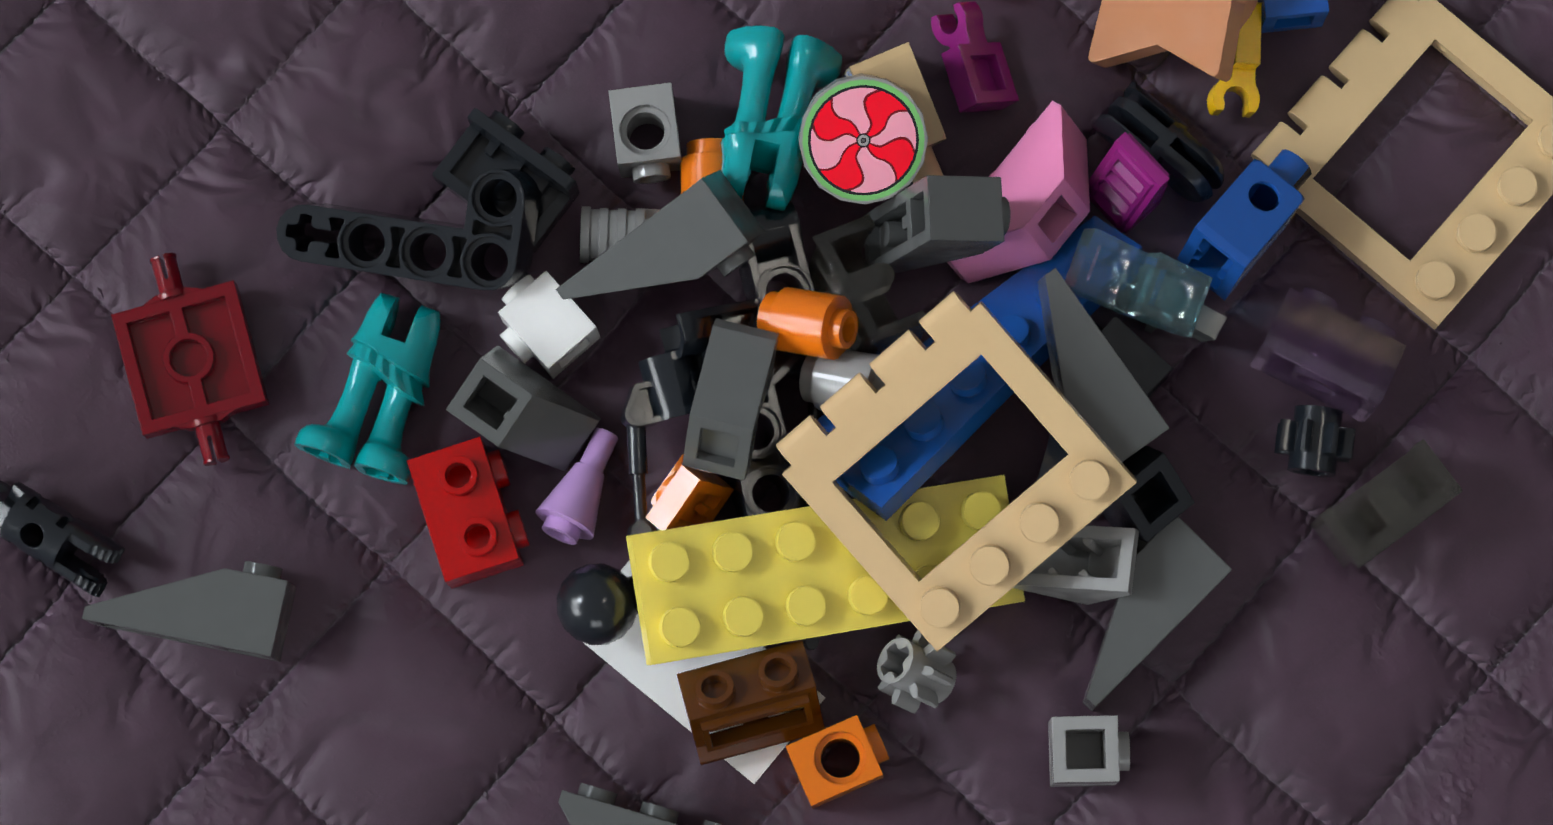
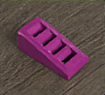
M1124 132L1114 142L1090 177L1089 198L1121 233H1128L1160 204L1169 182L1170 174L1131 133L1127 134Z

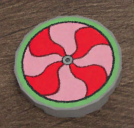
M860 73L836 79L815 94L802 117L798 141L804 167L819 188L840 201L870 204L890 199L911 184L924 163L928 135L923 113L907 90L886 78Z

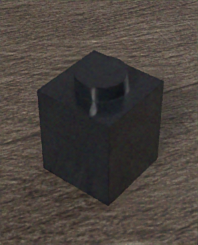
M1145 445L1122 462L1137 479V483L1102 513L1110 526L1136 528L1139 531L1138 539L1148 542L1195 502L1166 455Z

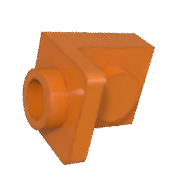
M683 454L652 497L651 504L653 507L646 518L660 530L712 522L735 489L715 473L682 465Z

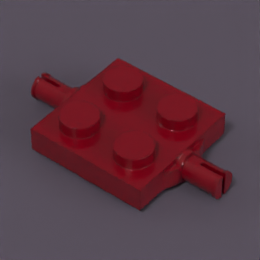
M165 253L163 257L169 277H167L164 262L159 255L150 259L159 295L154 296L140 307L111 314L142 435L149 439L178 430L196 431L203 457V465H216V458L221 463L230 460L220 424L226 422L235 414L269 405V400L237 283L232 280L203 289L184 287L176 253ZM211 440H212V442H213L214 450H215V453H216V458H215V455H214V451H213V447H212Z

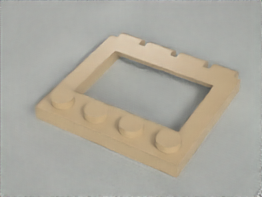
M1387 0L1369 20L1371 26L1385 40L1381 42L1368 31L1360 30L1329 65V70L1345 84L1343 88H1339L1330 79L1321 75L1288 112L1292 121L1302 128L1304 132L1299 135L1287 124L1279 122L1254 150L1251 157L1253 160L1262 161L1267 166L1271 164L1283 149L1289 150L1301 157L1310 167L1312 174L1298 190L1305 200L1296 213L1435 330L1553 195V97L1437 0ZM1432 45L1528 125V127L1417 254L1409 260L1313 178L1427 48Z
M955 291L951 292L919 320V323L934 340L930 346L926 348L911 330H907L869 363L873 371L884 382V385L879 390L859 372L820 406L835 428L828 433L812 415H809L776 444L777 449L791 464L782 475L937 652L1137 483L1134 475L986 305L981 301L971 309ZM982 355L1068 455L921 579L836 482V479Z

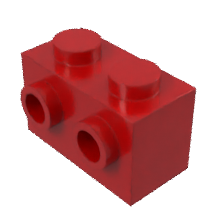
M477 437L407 460L444 581L451 589L524 565L519 549L530 546V542L519 509L507 512L500 489L510 486L511 483L499 449L488 452L482 438Z

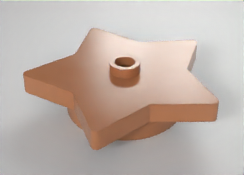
M1102 0L1088 59L1100 67L1108 68L1169 51L1205 73L1227 82L1232 76L1240 29L1251 16L1258 0Z

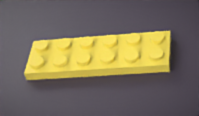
M1005 475L919 488L887 521L857 499H852L921 579L1009 505ZM810 506L626 536L647 665L910 621ZM1012 588L991 607L1025 602L1024 591Z

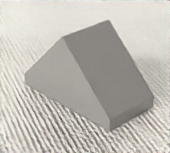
M1086 525L1013 588L1086 605L1132 595L1139 531L1136 528Z

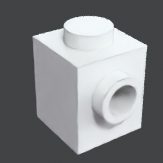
M545 271L537 279H534L531 275L523 277L505 293L502 301L506 306L498 313L507 329L499 336L524 364L534 357L554 379L601 337L596 325L572 299L563 300L556 291L560 285Z

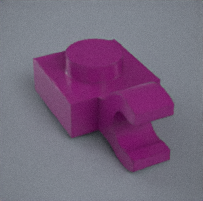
M975 1L957 2L953 5L958 18V25L953 14L931 17V26L935 38L942 45L950 47L941 56L949 77L950 88L955 96L960 113L1003 110L1019 101L1001 43L987 42L983 28V14Z

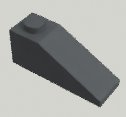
M719 170L701 178L564 282L556 291L565 300L699 279L717 268L723 277H726L755 256L749 245L766 232L722 171Z
M927 175L863 215L866 278H879L980 255L1004 242V235L1007 233L1010 225V206L1007 198L1002 197L1001 177Z
M1055 268L1037 282L1053 384L1120 461L1123 462L1168 430L1169 426Z
M1179 517L1174 519L1148 542L1138 539L1132 595L1116 599L1083 700V704L1091 712L1232 571Z
M245 561L243 572L223 568L87 605L84 607L82 619L97 626L280 662L297 587L289 581L281 579L283 569L267 564Z

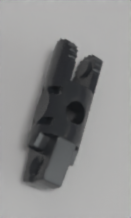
M0 480V537L9 543H14L18 549L35 560L45 563L46 567L85 592L100 598L108 583L107 578L99 570H95L91 565L75 556L74 553L79 547L100 561L114 564V562L118 563L125 548L79 518H74L71 513L51 500L43 498L40 493L18 481L13 486H10Z

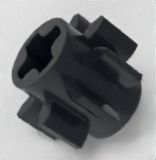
M1297 405L1294 409L1293 420L1281 419L1280 423H1278L1274 453L1289 455L1287 466L1289 472L1314 477H1334L1337 462L1349 463V460L1353 459L1356 429L1341 427L1343 416L1341 410L1317 405Z

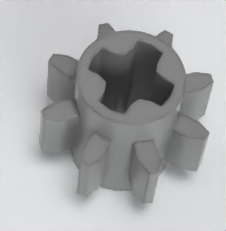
M918 630L914 634L913 640L898 634L896 639L890 641L883 648L879 656L877 672L882 681L878 685V689L892 696L891 704L913 714L917 712L921 702L936 708L938 703L944 701L954 688L956 668L952 661L956 653L946 647H942L937 652Z

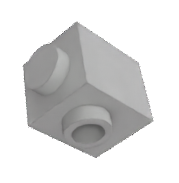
M1118 715L1051 717L1049 720L1050 787L1115 786L1120 782L1119 771L1130 770L1129 732H1118Z

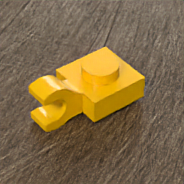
M1257 2L1251 16L1240 29L1231 79L1227 82L1219 80L1209 91L1207 108L1210 115H1219L1224 110L1225 92H1234L1240 96L1243 104L1242 117L1250 118L1259 107L1260 94L1255 78L1256 68L1261 64L1262 2Z

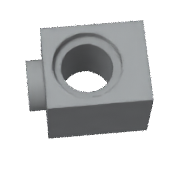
M672 83L608 90L617 165L621 178L633 176V182L636 184H652L669 180L671 178L670 171L680 170V163L682 162ZM654 124L664 131L662 141L656 147L647 150L633 146L630 143V136L638 126Z

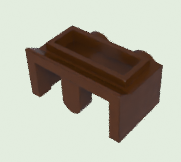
M802 640L677 674L701 765L807 737L825 729L816 684ZM803 707L802 709H799V710L791 711V712H788V713H784V714H780V715H777V716H773V717H769V718H768V716H772V715H775V714H779V713H783V712H786V711H790V710H793V709H797V708ZM742 723H743V725H740V726H736V727H733V728L725 729V730L718 731V732L711 733V734L709 733V732L717 731V730H720V729L728 728V727L735 726V725H739V724H742Z

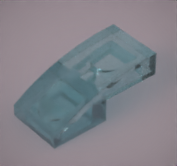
M1097 228L1083 229L1065 282L1074 294L1098 305L1183 337H1192L1213 278L1163 253H1146Z

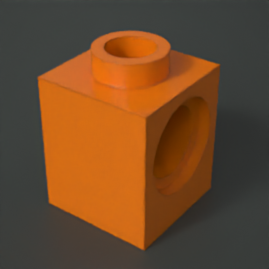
M857 715L786 745L787 753L812 809L882 779L883 773L879 764L889 760L888 753L875 724L863 728ZM846 742L857 750L860 762L855 772L851 775L838 778L831 776L823 768L821 763L822 754L832 743Z

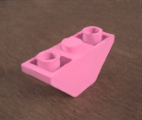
M1053 100L1039 118L1028 128L1025 135L998 168L989 176L1001 177L1002 197L1007 198L1010 206V225L1007 233L1004 235L1005 241L983 254L947 262L960 279L967 283L1051 260L1090 212L1087 139L1064 108Z

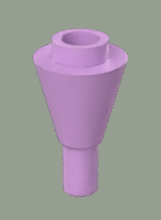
M595 428L580 462H576L536 509V515L544 522L542 530L550 537L570 545H576L579 538L585 540L594 538L604 482L603 471L618 441V437L612 432L603 428Z

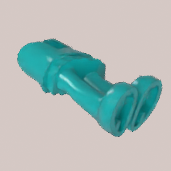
M745 26L731 30L727 34L724 54L731 66L743 72V81L735 122L724 129L725 137L721 141V171L741 199L751 170L769 174L766 185L765 208L784 211L792 199L803 166L798 141L802 117L812 100L815 88H824L838 78L843 63L842 56L832 46L818 38L809 35L795 36L790 42L786 56V78L778 116L766 121L773 79L783 50L785 35L783 31L775 27Z
M381 292L369 308L357 333L351 339L353 346L346 354L353 360L344 391L331 419L325 425L310 424L300 429L294 446L328 463L350 469L365 415L376 386L382 380L387 385L384 399L372 432L360 450L354 466L359 472L372 478L407 485L411 473L407 463L409 458L401 450L402 437L411 404L424 406L422 387H430V368L440 331V312L421 305L414 317L406 341L401 342L392 339L390 335L397 318L400 298Z

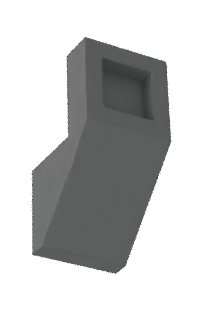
M715 319L690 411L682 465L745 481L751 466L759 414L771 385L779 333Z

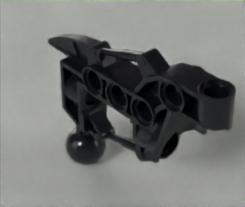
M791 200L784 211L765 208V205L749 208L766 233L749 245L755 256L739 268L746 301L677 314V325L659 329L665 353L638 362L643 382L636 383L630 387L620 415L621 422L627 429L629 475H632L635 523L631 524L628 528L627 536L660 530L646 518L645 474H648L646 427L656 425L671 418L690 414L715 319L757 328L758 310L766 295L769 281H781L792 288L814 291L803 249L800 221ZM776 350L771 385L758 418V423L762 425L765 432L764 444L760 450H753L751 466L745 481L726 476L728 484L735 489L731 497L737 518L768 513L761 510L753 500L752 490L758 479H766L778 487L781 502L776 511L809 506L782 475L791 464L776 447V444L787 433L774 386L784 376L799 380L803 362L807 357L806 355ZM808 402V416L812 415L818 420L824 415L823 411L816 409L813 403ZM604 563L586 564L573 570L562 582L556 598L557 615L564 629L576 640L589 645H608L622 638L633 626L638 614L632 576L627 577L618 568ZM820 637L802 639L805 649H816Z

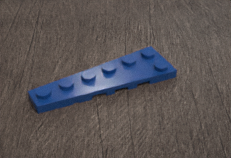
M1093 216L1071 234L1051 260L1023 268L970 308H974L982 301L1040 367L1049 358L1037 282L1056 268L1091 316L1145 261L1142 246L1097 216ZM930 337L923 344L927 348L934 340ZM980 355L837 478L836 482L843 490L887 521L1014 391L986 359ZM825 414L817 420L828 433L835 428Z

